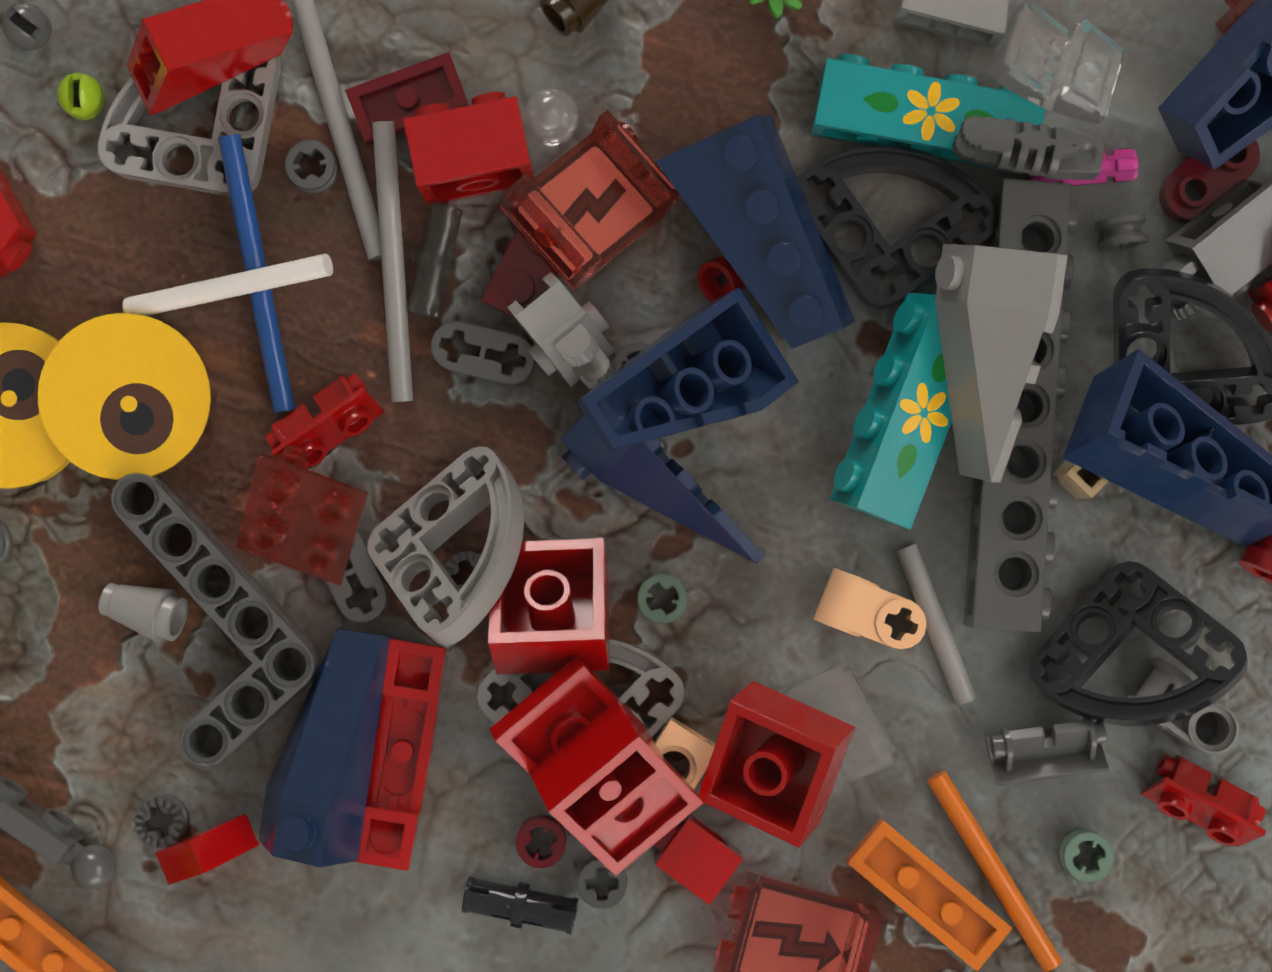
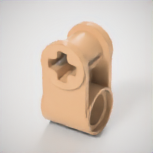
M833 568L813 618L815 621L858 638L863 636L897 649L911 648L919 643L925 634L927 626L925 614L916 603L883 590L875 583ZM901 608L906 610L905 620L912 623V628L909 633L899 632L896 639L890 637L892 627L885 624V618L887 614L897 615Z

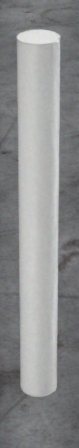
M321 254L127 297L123 300L124 313L149 316L328 277L333 274V264L328 254Z

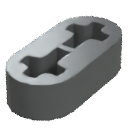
M452 321L443 324L436 330L431 340V351L434 359L443 369L452 373L502 385L516 386L529 379L535 369L536 361L527 351L531 348V345L524 338L515 334ZM456 333H464L465 343L472 347L481 348L479 357L461 354L458 362H450V353L442 349V344L444 340L453 341ZM510 345L517 346L518 355L526 359V364L524 368L515 367L512 375H504L502 364L487 359L488 351L504 354L507 353Z
M342 522L327 524L320 529L314 538L313 551L339 610L345 617L354 622L363 623L377 619L388 607L390 594L383 575L368 554L367 541L364 535L352 524ZM337 532L341 538L351 537L353 539L354 546L347 550V554L354 568L346 570L339 556L329 557L327 555L326 548L333 544L331 538L333 533ZM357 574L364 588L374 587L377 590L378 596L371 600L373 610L369 613H366L362 606L353 608L350 604L349 598L356 594V589L350 578L352 575Z

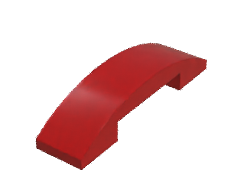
M390 639L382 691L383 699L373 753L358 861L354 862L405 871L410 869L432 755L447 647Z

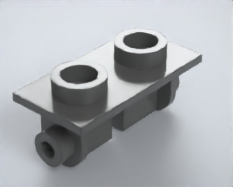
M1084 717L1079 722L1053 725V728L1050 729L1035 727L1009 731L1007 728H1002L999 735L985 737L997 786L1109 771L1101 745L1107 741L1105 725L1101 721L1093 722L1090 717Z

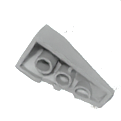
M943 244L941 259L937 264L935 273L937 283L935 303L959 475L1001 483L1022 423L1021 412L1017 405L1025 384H1035L1041 368L1037 362L1033 361L1043 332L1053 334L1059 317L1068 255L979 245Z

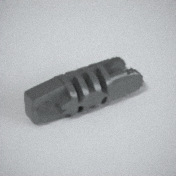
M974 115L963 120L959 134H956L952 144V152H955V156L960 157V160L964 159L967 162L973 161V163L994 166L997 170L1004 171L1006 169L1014 173L1023 172L1031 176L1040 175L1048 179L1095 180L1101 171L1104 153L1103 141L1064 128H1050L1043 124L1033 125L1031 122L1026 121L1016 122L1015 119L1009 118L1002 120L990 117H975Z

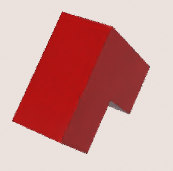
M245 813L228 819L204 832L182 839L155 852L168 885L204 874L259 846V843Z

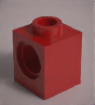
M692 814L688 815L654 844L658 848L654 855L655 865L709 905L743 860L738 848Z

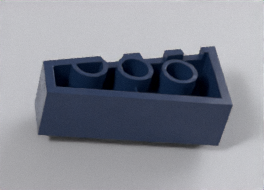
M1255 0L1158 107L1177 150L1214 170L1272 128V0Z
M1140 349L1093 377L1063 454V459L1244 547L1272 535V455Z

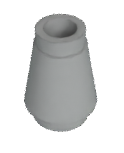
M109 583L104 588L98 606L101 615L108 616L110 619L156 643L164 639L174 641L182 632L188 614L187 600L179 597L174 589L118 585L114 583Z

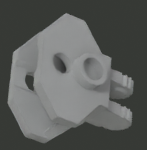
M550 272L543 278L548 287L547 291L524 309L516 300L507 308L535 343L527 351L548 377L557 371L573 391L583 383L588 389L592 390L617 371L611 362L616 357L615 350L602 334L610 326L590 301L581 307L560 280Z

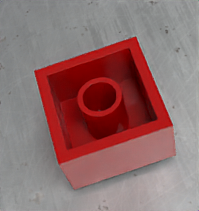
M504 92L484 93L471 99L472 105L450 109L447 103L429 104L416 109V116L403 119L416 185L428 206L536 185L517 96L506 98Z
M604 538L522 541L513 573L501 596L489 611L488 645L497 675L558 672L577 655L592 671L610 670L609 568Z
M752 681L730 701L698 795L703 803L800 848L821 822L855 726Z

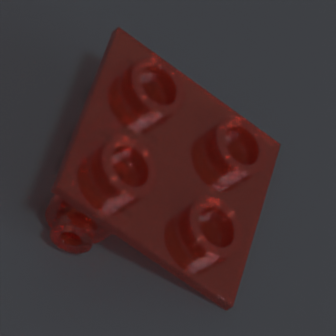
M287 446L276 457L260 452L236 548L341 586L368 492L308 470L309 462L305 458L306 452L300 447Z

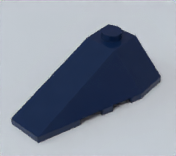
M585 414L560 439L568 448L561 457L583 480L590 474H593L601 483L753 563H758L765 557L732 519L712 499L709 500L702 493L703 490L692 476L674 459L667 457L663 452L664 449L661 447L662 444L657 439L608 451Z
M342 628L336 629L266 785L259 841L272 856L316 867L358 861L390 642L389 636Z

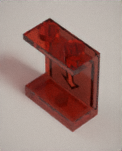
M606 110L599 116L594 128L586 138L533 179L525 174L509 186L500 208L566 283L575 290L665 217L679 199L680 194L659 165L640 146L638 137L632 128L622 121L618 122L610 111Z
M748 872L745 886L736 884L728 909V918L735 919L730 941L721 939L719 942L713 972H869L883 916L876 906Z

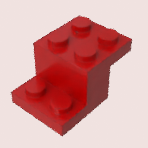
M578 655L490 728L495 741L530 774L548 812L615 876L703 804L695 789L663 757L643 723Z

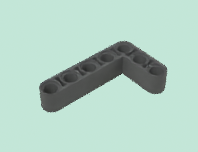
M142 473L128 474L119 479L113 487L111 502L117 516L253 663L190 720L181 732L179 740L180 749L185 759L195 766H214L236 753L313 682L323 660L322 653L317 644L166 480L159 476ZM142 484H147L151 487L155 498L152 508L145 514H141L135 509L132 499L135 490ZM180 524L189 529L193 540L191 548L184 555H178L170 546L171 532ZM216 565L223 567L230 576L229 589L221 597L213 594L207 586L208 573ZM253 606L263 610L268 617L267 631L260 638L252 636L244 626L245 614ZM288 648L299 650L306 659V670L300 678L290 677L282 669L281 658ZM246 686L255 687L264 697L265 705L260 715H251L244 711L241 706L240 696ZM206 724L217 728L222 735L223 744L218 753L208 752L200 743V730Z

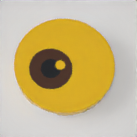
M115 313L103 315L83 322L73 328L50 352L41 371L38 384L39 413L44 429L53 445L77 467L90 474L111 480H119L128 474L134 473L156 476L176 466L197 445L204 432L210 413L211 390L205 366L195 348L171 326L140 314Z
M2 322L0 323V489H13L46 481L62 471L70 461L58 451L48 437L42 424L38 407V384L41 371L47 357L59 340L44 331L27 325Z

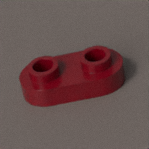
M1253 141L1239 152V163H1232L1228 160L1215 170L1187 157L1161 184L1159 200L1164 212L1175 221L1188 223L1241 179L1246 180L1250 177L1260 161V149L1257 141ZM1187 183H1193L1199 188L1200 198L1198 201L1190 200L1186 196L1185 186Z

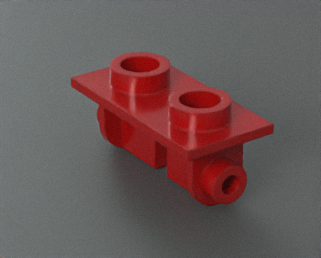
M356 372L348 378L343 374L339 379L313 396V399L322 411L320 414L313 417L309 409L302 404L279 421L271 425L273 431L267 434L265 438L273 449L271 451L273 456L296 475L303 469L311 468L320 463L325 458L327 452L347 438L364 432L371 425L372 421L385 411L367 392L369 391L367 386Z
M1165 754L1158 762L1155 773L1161 776L1162 779L1143 789L1140 794L1157 803V807L1162 813L1175 819L1191 821L1207 830L1206 834L1212 840L1223 845L1239 847L1264 836L1266 833L1265 829L1258 826L1266 811L1265 807L1259 804L1258 797L1224 779L1217 781L1213 795L1206 792L1213 773L1180 755L1172 758Z

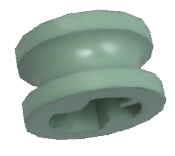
M657 574L649 577L642 583L638 592V605L647 619L655 623L667 624L676 621L684 613L687 607L688 595L684 585L677 578L669 574ZM659 583L665 590L674 587L679 595V600H672V603L677 605L676 609L667 615L661 608L652 611L647 603V598L654 597L648 593L649 590Z
M1086 828L1074 829L1067 833L1059 844V862L1065 871L1080 881L1088 883L1099 881L1107 876L1113 866V848L1107 839L1093 830ZM1086 841V844L1092 848H1095L1097 845L1099 853L1091 857L1093 866L1087 869L1080 862H1077L1075 865L1073 863V857L1080 854L1078 844Z

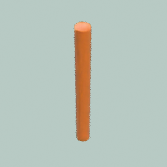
M946 770L936 773L927 780L929 787L1043 972L1055 969L1062 963V959Z

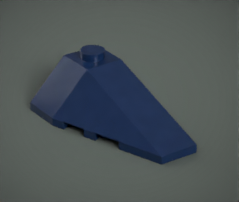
M738 287L702 306L675 325L576 402L608 451H613L756 413L766 408L799 381L745 295Z

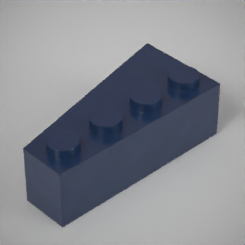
M756 115L656 161L792 349L843 329L855 322L772 115Z

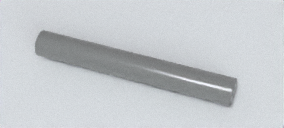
M917 543L896 550L915 602L925 614L927 633L956 706L975 700L977 697Z

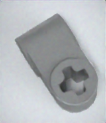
M1156 657L1151 663L1154 669L1136 695H1128L1127 698L1163 694L1185 686L1193 680L1167 661ZM1215 701L1208 707L1184 718L1154 725L1171 734L1185 746L1207 754H1221L1228 751L1235 745L1239 736V724L1236 716L1219 701ZM1211 712L1217 721V731L1210 740L1202 742L1197 737L1195 731L1196 723L1203 714Z

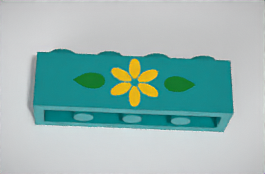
M839 54L836 59L827 58L822 68L810 135L865 146L909 148L930 154L942 160L997 170L994 166L973 163V161L967 162L964 159L960 160V157H956L955 152H952L954 138L956 134H959L963 120L974 115L981 118L1015 119L1016 122L1026 121L1031 122L1033 125L1043 124L1047 98L1032 96L1033 90L1021 85L1004 84L998 90L978 86L979 81L967 75L949 74L945 76L944 80L923 76L924 70L913 65L894 64L890 70L869 66V59L859 55ZM1004 170L1005 172L1014 173L1011 170Z
M907 293L905 301L896 311L893 320V333L885 354L878 360L873 373L874 383L865 406L859 411L854 421V435L845 459L841 461L835 471L833 479L834 488L829 500L881 522L910 530L952 422L935 303L936 295Z

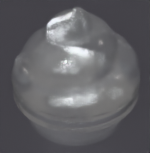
M553 88L544 89L534 94L526 103L524 123L528 133L539 143L558 145L570 139L575 133L579 123V112L575 101L564 91Z

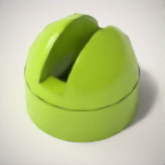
M74 73L67 75L59 82L56 92L58 102L61 108L73 118L89 120L96 117L103 110L106 102L105 91L102 85L92 76L85 73ZM79 83L81 107H74V85Z

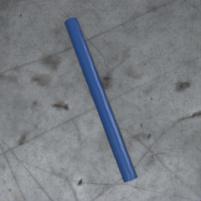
M233 134L219 137L218 141L244 269L249 271L267 267L241 135ZM272 289L250 293L273 413L295 409Z

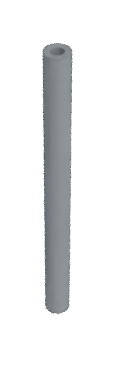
M291 0L368 261L381 259L379 217L314 0Z
M379 121L373 122L372 127L391 402L413 401L395 122Z

